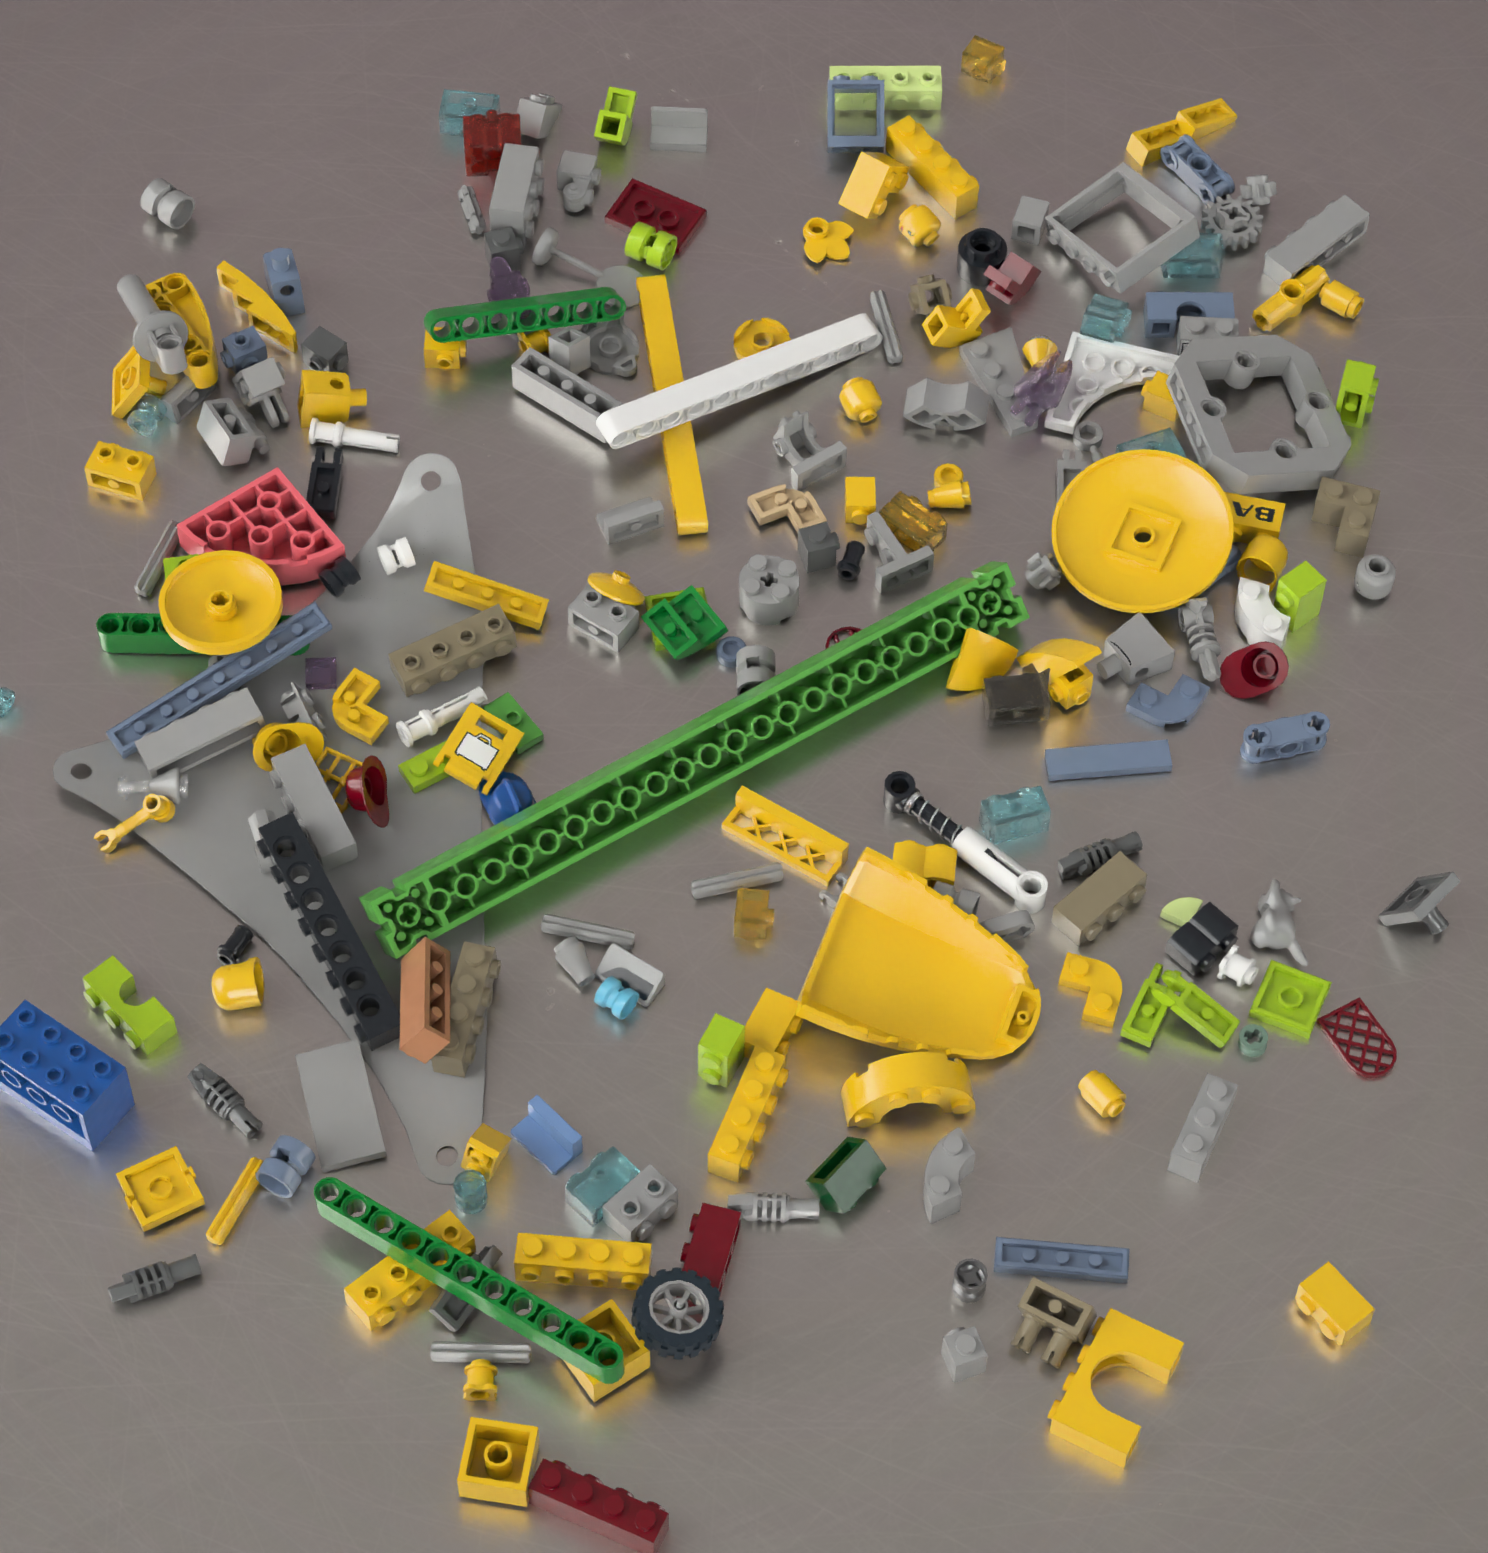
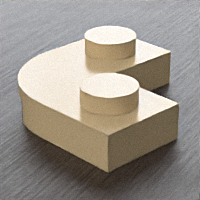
M786 484L748 496L747 504L760 526L788 516L798 533V529L827 522L816 500L808 491L803 493L795 489H786Z

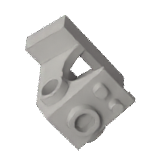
M799 410L795 411L792 417H784L780 420L779 429L773 436V446L780 456H784L793 466L791 467V486L795 490L802 491L846 466L847 448L841 441L827 448L821 447L815 440L817 432L814 426L808 422L809 412L805 411L801 414ZM806 448L812 456L805 459L798 452Z

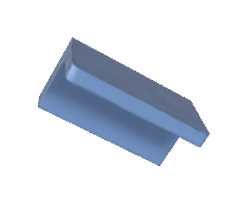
M536 1095L528 1102L529 1115L511 1129V1136L552 1175H556L583 1152L582 1136L540 1096Z

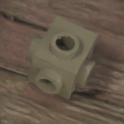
M934 274L917 278L918 283L910 285L911 293H908L909 303L913 310L916 309L917 314L926 315L927 318L937 305L952 307L950 301L952 299V292L945 279L935 278ZM926 290L931 293V298L928 301L925 294Z

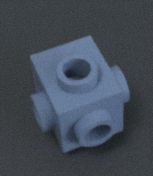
M254 326L234 332L222 339L223 351L220 352L221 359L227 369L231 367L235 375L247 367L268 359L266 345Z

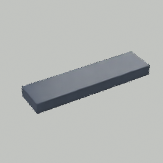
M1168 739L1045 749L1044 754L1049 781L1172 771Z
M996 1237L994 1272L1127 1284L1130 1249Z

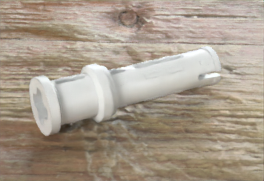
M312 418L309 429V443L333 444L335 448L351 445L398 453L397 448L400 446V435L346 427L343 422L337 421L336 424L320 422L318 418Z
M479 686L431 711L423 709L419 711L418 716L408 721H398L396 723L397 732L402 742L409 748L413 746L414 741L428 734L433 736L438 732V728L462 717L471 702L479 707L487 705V696Z

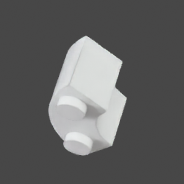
M1240 577L1234 605V617L1237 628L1240 627L1249 645L1267 641L1275 643L1283 649L1291 617L1280 613L1272 605L1269 597L1270 585Z

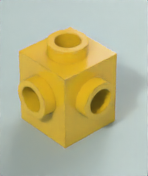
M1084 664L1058 678H1055L1050 670L1048 693L1055 702L1059 701L1066 710L1075 704L1081 705L1091 695L1093 674Z

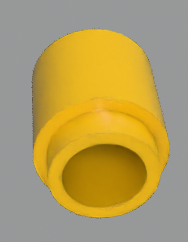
M1337 280L1325 283L1319 294L1322 306L1344 318L1350 317L1354 319L1364 303V298L1360 297L1359 292Z
M1092 1070L1080 1081L1078 1089L1081 1091V1096L1103 1118L1115 1117L1125 1108L1126 1094L1105 1073Z

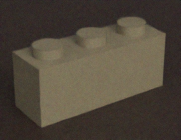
M1119 851L1053 907L1051 923L1078 947L1087 939L1089 941L1093 940L1101 932L1102 926L1108 921H1116L1128 904L1131 902L1137 903L1146 893L1147 874Z

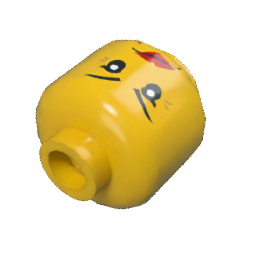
M913 204L899 217L901 221L899 231L915 247L922 246L923 244L929 247L940 236L937 232L941 227V221L926 205L917 206Z

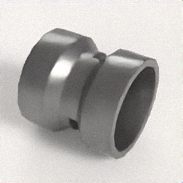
M971 1258L962 1260L956 1265L952 1287L954 1295L960 1301L975 1303L984 1296L988 1274L982 1262Z

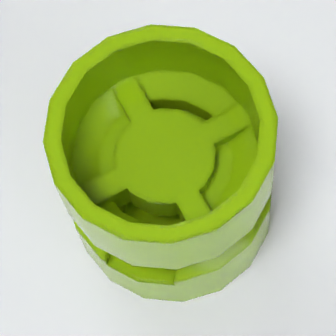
M639 221L633 226L628 235L624 250L625 255L639 262L646 259V264L663 271L673 259L677 248V237L662 230L656 233V229L653 226Z

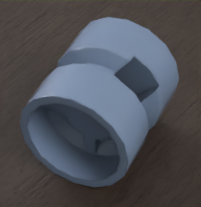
M280 1135L269 1152L271 1157L263 1161L255 1177L265 1189L273 1194L284 1198H291L302 1181L300 1175H305L316 1157L314 1152L300 1140L291 1136Z

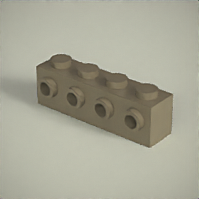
M497 604L389 653L390 667L406 697L413 694H421L427 691L430 686L441 681H450L457 674L465 670L478 668L489 659L508 654L517 647L516 635L502 608Z
M465 941L463 943L450 986V1043L431 1059L434 1072L465 1078L469 1064H472L474 1061L476 1039L478 1035L482 1034L484 1028V1012L492 1001V985L494 979H498L501 970V960H497L495 947Z

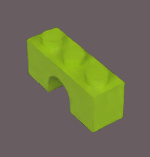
M113 955L83 977L86 990L83 994L86 1000L94 1008L99 1006L104 1011L103 1015L107 1022L113 1028L119 1027L124 1032L126 1041L133 1049L139 1047L148 1056L177 1033L174 1017L154 996L138 1006H131L125 1003L131 995L137 992L133 975Z

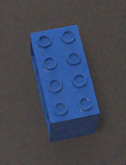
M24 1000L0 1026V1089L93 1152L135 1105L126 1067L27 1000Z

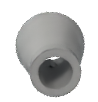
M570 937L560 942L554 948L556 953L555 959L576 981L578 986H584L595 978L583 942H578L576 937Z

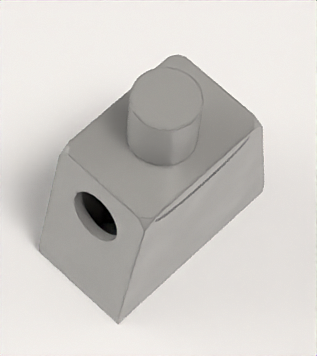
M1139 612L1107 637L1103 652L1105 659L1097 663V670L1104 679L1118 673L1126 684L1132 685L1171 670L1175 651L1143 614Z

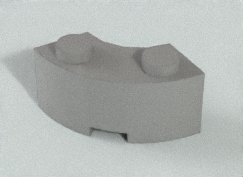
M927 377L907 389L903 417L935 429L936 425L954 426V431L975 428L986 423L990 395L970 381L961 384H944Z
M960 1127L948 1133L938 1142L927 1161L923 1204L930 1224L960 1211L962 1192L959 1185L964 1177L973 1172L975 1152Z

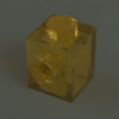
M975 35L962 53L961 72L991 84L996 75L1000 76L1005 69V47Z
M738 888L734 917V937H741L745 940L766 939L767 927L773 928L775 909L769 908L770 890Z

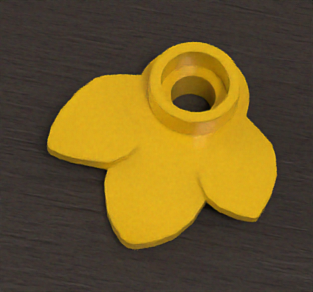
M820 217L811 218L803 227V236L806 240L804 244L805 254L815 263H820L826 256L832 260L847 259L850 251L845 239L853 234L854 229L842 221L828 223Z

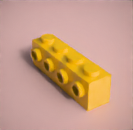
M908 115L887 127L886 151L895 160L909 166L908 173L955 220L977 207L978 181L961 167L956 158H952L943 149L939 141L934 140L926 132L922 124L917 123Z
M755 1045L708 1152L709 1173L738 1183L744 1169L748 1170L754 1157V1151H752L756 1142H761L766 1129L764 1122L767 1115L773 1114L778 1097H776L779 1088H784L789 1076V1070L785 1069V1055Z
M450 1209L424 1228L425 1231L469 1257L472 1253L476 1252L475 1237ZM411 1244L406 1249H415L419 1245ZM387 1256L345 1287L344 1294L346 1304L372 1331L378 1325L384 1326L389 1323L395 1316V1313L405 1305L410 1306L421 1297L422 1292L431 1285H437ZM439 1260L433 1265L441 1266L447 1261Z
M518 1233L514 1269L515 1280L637 1290L640 1285L643 1286L644 1280L651 1275L652 1243Z

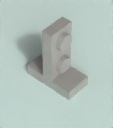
M878 511L867 515V528L864 530L865 537L871 546L875 545L883 563L882 566L876 568L875 587L880 594L933 571L934 552L929 545L907 554Z

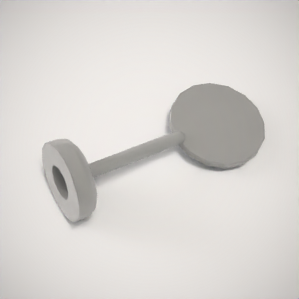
M548 227L544 231L533 252V263L543 266L552 255H555L598 277L596 288L611 287L615 289L625 301L626 308L639 305L636 277H643L641 273L634 268L624 265H614L600 271L557 249L556 246L559 240L557 230ZM609 299L606 303L613 306L615 299Z

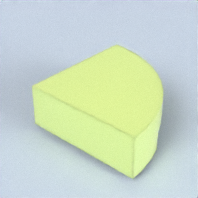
M1193 897L1175 899L1162 909L1160 917L1182 927L1201 909L1203 900Z

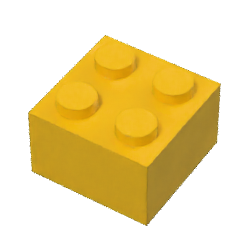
M613 1299L581 1317L578 1321L616 1342L621 1347L624 1357L623 1377L613 1384H605L563 1360L593 1402L601 1399L651 1367L650 1350L644 1346L645 1342L642 1339L639 1340L636 1337L635 1329ZM580 1342L576 1343L572 1347L576 1349H582L586 1347L587 1344ZM612 1359L604 1360L601 1364L605 1366H610L614 1364L616 1361Z
M470 1417L457 1478L459 1497L527 1507L529 1500L528 1486L533 1479L540 1444L538 1427Z

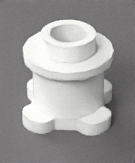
M1234 944L1228 954L1222 959L1217 978L1222 980L1226 975L1237 981V986L1242 987L1245 983L1250 985L1259 968L1255 967L1256 959L1252 958L1249 960L1237 953L1239 946Z

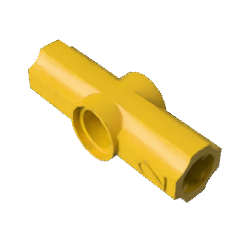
M1311 265L1296 278L1283 281L1280 285V290L1253 311L1252 318L1255 320L1257 327L1262 331H1272L1288 317L1299 315L1302 311V306L1317 295L1325 283L1330 282L1325 269L1320 265Z

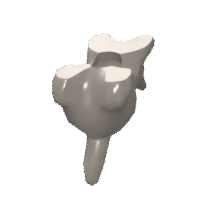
M1273 879L1268 892L1260 897L1258 911L1262 917L1254 925L1250 938L1258 948L1268 947L1274 950L1288 948L1297 962L1307 966L1308 960L1295 938V923L1290 913L1294 911V905L1301 902V898L1293 897L1284 889H1280V882Z

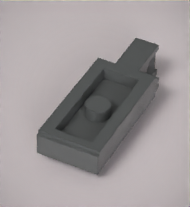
M495 1245L489 1247L485 1246L478 1255L472 1253L470 1257L492 1269L503 1253ZM464 1277L460 1281L470 1282L474 1277ZM443 1289L428 1310L448 1329L454 1332L460 1329L475 1307Z

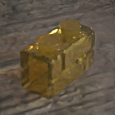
M899 491L891 499L890 503L888 502L879 511V514L899 543L912 552L927 545L934 551L946 539L948 523L940 513L936 511L931 512L923 507L921 501L915 496H907L902 491Z

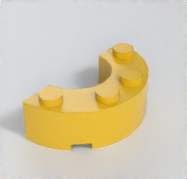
M939 1052L898 1054L868 1064L869 1071L860 1076L855 1072L845 1081L841 1088V1098L847 1127L857 1126L865 1128L872 1126L874 1123H880L882 1117L890 1110L904 1107L911 1103L924 1102L936 1104L942 1108L944 1114L952 1112L954 1114H964L976 1109L967 1066L960 1059L956 1058L954 1062L947 1059V1054Z

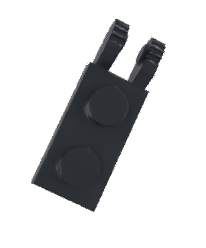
M317 447L315 461L311 465L306 501L321 518L335 519L342 477L343 448H335L333 463H324L326 457L324 447Z

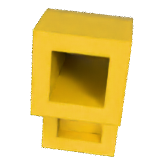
M971 288L955 308L937 305L922 323V326L932 346L954 348L975 340L983 333L980 324L991 310L981 290Z

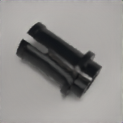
M858 541L847 543L843 559L837 564L838 574L841 578L853 580L859 575L861 571L859 565L865 552V546Z
M237 925L225 944H221L218 947L217 959L224 965L239 963L241 953L254 937L251 930L243 925Z

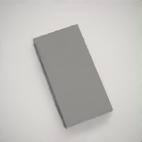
M359 1039L296 1054L297 1066L323 1173L386 1157V1149Z

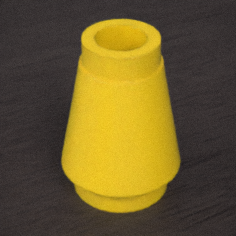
M961 479L932 490H927L930 508L965 509L966 505H972L968 481L961 482Z

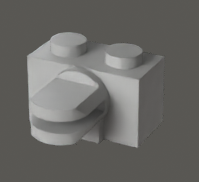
M271 357L241 370L232 378L243 405L251 407L259 403L272 428L279 426L278 418L282 423L290 421L288 411L280 396L282 392L281 387L285 384L283 379L286 378L285 371L280 362L276 363L274 358Z

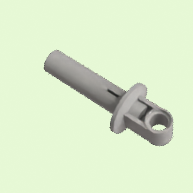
M133 274L124 276L118 282L117 291L137 322L133 333V345L137 353L148 361L157 362L162 372L166 374L181 373L188 366L184 350L188 339V328L181 316L172 311H160L140 277Z

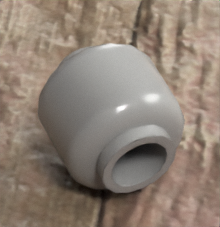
M1374 554L1365 556L1360 560L1356 568L1354 586L1357 592L1366 598H1384L1393 588L1396 569L1387 557Z

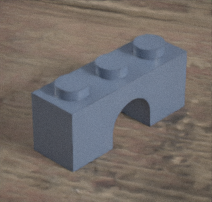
M1146 292L1143 310L1145 338H1174L1176 324L1179 322L1180 316L1235 318L1233 292Z

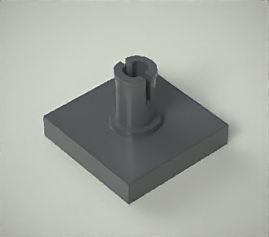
M1454 872L1417 877L1378 917L1384 926L1423 920L1433 935L1438 934L1446 929L1449 923L1436 905L1460 880Z

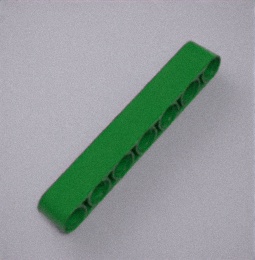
M600 287L438 308L426 314L424 327L435 341L446 343L612 321L623 316L626 311V303L615 289ZM609 299H615L613 306L604 308L605 303ZM587 302V306L583 311L576 312L579 304ZM559 306V310L555 315L548 316V312L552 307ZM531 310L530 315L526 319H520L523 311ZM502 313V318L499 322L491 323L494 315ZM474 317V321L470 326L462 327L465 319ZM446 321L445 326L441 330H434L436 323Z
M106 613L96 623L100 645L104 651L109 653L201 654L188 650L175 642L166 632L160 613ZM281 615L277 625L292 615ZM310 643L290 656L305 653L309 649Z

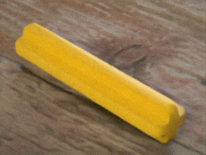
M252 1157L206 1232L207 1240L216 1245L223 1244L259 1183L255 1174L263 1160Z

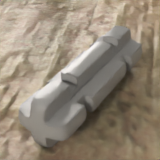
M463 185L457 194L471 233L482 234L483 230L486 229V223L474 188Z

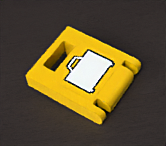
M471 702L435 758L433 765L439 767L445 757L449 758L450 760L443 772L474 790L477 789L482 778L487 780L481 792L487 796L525 733ZM481 721L505 735L504 738L501 740L477 726L478 722Z

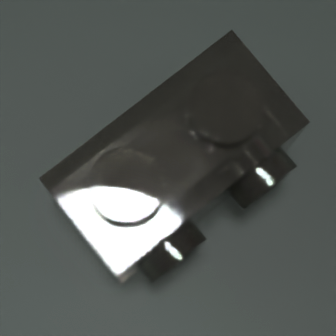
M1027 672L1021 675L1005 677L997 675L983 680L982 699L987 726L1049 720L1051 702L1045 673Z

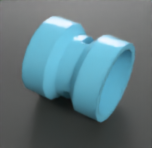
M610 976L600 985L595 994L594 1002L602 1008H610L614 1016L623 1020L635 1008L639 999V993L632 988L624 989L620 980Z

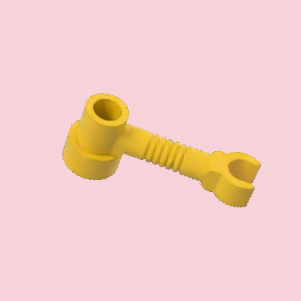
M150 794L143 800V808L115 828L97 832L94 839L102 841L108 837L107 845L103 846L100 850L110 853L116 848L117 843L121 841L122 837L148 819H154L160 823L171 820L175 814V805L165 796Z

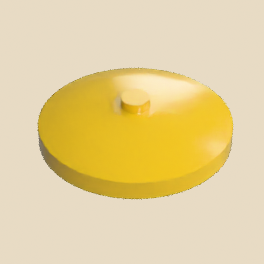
M232 550L207 552L186 560L170 573L159 594L160 617L169 636L184 648L207 655L232 654L256 645L275 628L283 608L281 585L274 571L259 558Z

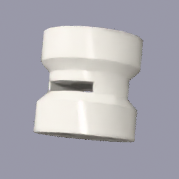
M406 537L396 540L393 545L388 546L384 544L377 547L379 558L387 576L396 573L400 567L409 568L416 565ZM392 550L394 551L398 563H396Z

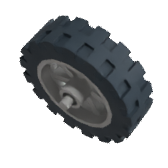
M678 1267L672 1268V1271L662 1269L657 1271L654 1277L648 1276L644 1280L643 1286L640 1285L637 1289L632 1307L631 1323L632 1327H636V1337L645 1342L644 1346L648 1350L652 1351L654 1349L658 1352L659 1356L665 1358L669 1355L674 1356L676 1360H682L684 1356L693 1358L698 1356L701 1350L707 1351L711 1347L712 1341H716L724 1316L723 1300H719V1290L710 1285L711 1281L707 1277L703 1276L701 1278L697 1276L696 1271L690 1269L688 1272L681 1271V1268ZM664 1298L669 1307L655 1303ZM687 1300L691 1301L696 1306L688 1307ZM654 1313L663 1314L667 1316L663 1318L661 1321H658ZM701 1314L702 1321L699 1324L689 1316ZM683 1324L691 1328L690 1330L681 1331Z

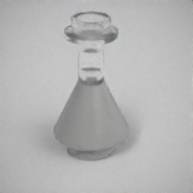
M175 767L151 780L128 781L127 775H124V778H118V797H125V800H128L129 793H152L157 796H165L173 803L180 804L181 798L189 797L188 773H180V769Z

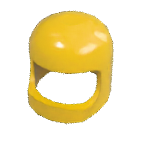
M1272 535L1254 537L1247 544L1238 560L1236 570L1239 580L1240 577L1250 579L1244 573V565L1249 559L1258 568L1274 572L1275 580L1267 584L1270 585L1269 592H1271L1288 560V551L1283 542Z
M258 957L249 958L247 961L238 964L221 966L213 973L211 988L215 1002L220 1008L231 1011L263 1005L265 982L263 968Z

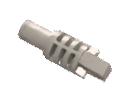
M747 1192L745 1194L728 1195L727 1209L741 1212V1218H744V1220L756 1222L757 1220H762V1222L771 1220V1222L781 1221V1223H786V1221H789V1218L819 1220L820 1199L790 1198V1195H787V1193L777 1195V1193L768 1194V1192H763V1194Z

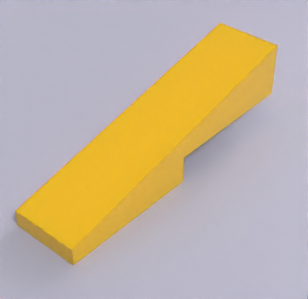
M1222 98L1178 111L1175 120L1132 132L1126 150L1141 167H1144L1160 159L1161 148L1178 142L1182 135H1189L1196 141L1235 122L1237 114Z

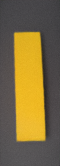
M223 260L216 267L219 286L231 292L234 306L248 314L249 327L254 326L257 332L295 354L298 351L296 331L283 311L247 275Z
M1067 638L1051 639L1039 643L1016 657L1021 668L1033 663L1038 673L1050 668L1054 677L1058 678L1101 654L1102 651L1097 646L1079 640Z

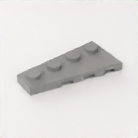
M1012 327L960 345V356L980 388L990 395L989 402L1011 438L1038 428L1037 414Z

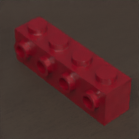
M543 1458L528 1486L529 1504L640 1553H657L669 1530V1513L665 1512L661 1505L652 1501L645 1503L635 1499L629 1491L619 1487L613 1489L603 1485L599 1478L591 1474H584V1476L572 1471L567 1464L558 1460L551 1462Z

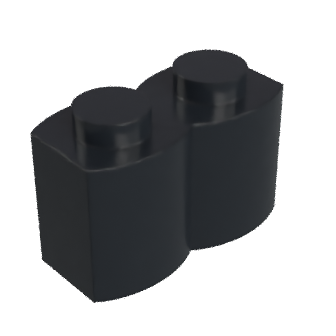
M1208 902L1189 922L1185 923L1167 941L1165 952L1193 976L1201 970L1206 972L1217 959L1215 956L1222 950L1228 952L1238 940L1236 936L1238 925L1215 905Z

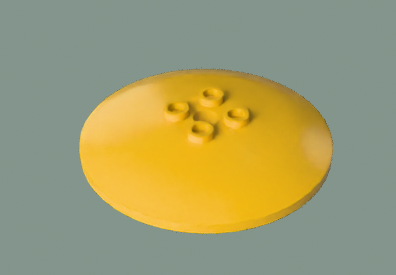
M1129 450L1096 461L1080 472L1069 483L1058 500L1054 511L1051 530L1052 545L1057 563L1064 576L1088 599L1109 609L1121 612L1155 613L1187 603L1189 599L1199 596L1217 579L1231 553L1234 536L1233 515L1229 501L1221 486L1198 464L1166 451ZM1146 532L1151 535V539L1141 543L1135 540V536L1138 533Z

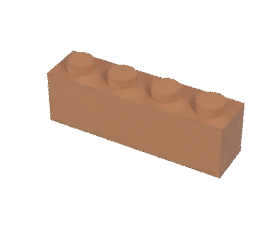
M424 937L401 958L399 1049L424 1064L450 1043L451 951L427 937Z

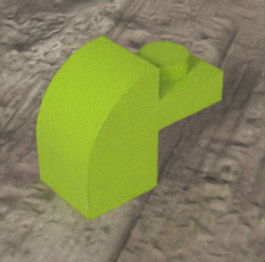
M609 86L604 110H599L594 133L596 140L623 146L627 144L633 126L632 118L638 95L636 91Z

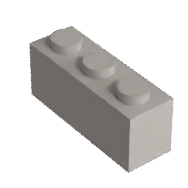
M1207 1073L1171 1152L1167 1171L1194 1182H1199L1234 1104L1238 1085Z

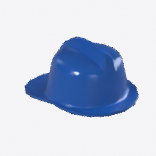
M503 771L487 796L481 793L487 780L484 779L480 783L479 796L494 825L536 804L532 792L525 781L514 773Z

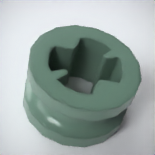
M1256 1024L1243 1027L1239 1033L1238 1047L1241 1052L1250 1057L1262 1055L1267 1048L1268 1042L1266 1030ZM1254 1036L1259 1038L1258 1042L1255 1041L1252 1044L1247 1042L1248 1039H1252Z

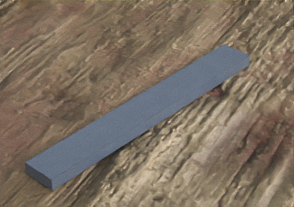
M313 602L276 625L270 634L256 645L228 655L106 731V734L121 757L125 759L138 751L134 742L141 739L145 734L156 732L170 725L176 719L184 718L197 712L205 705L215 703L333 629L332 624L317 603Z

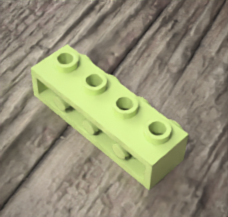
M941 66L829 67V80H833L834 76L840 75L849 76L850 80H861L863 76H877L878 80H884V110H941ZM835 93V110H876V93Z

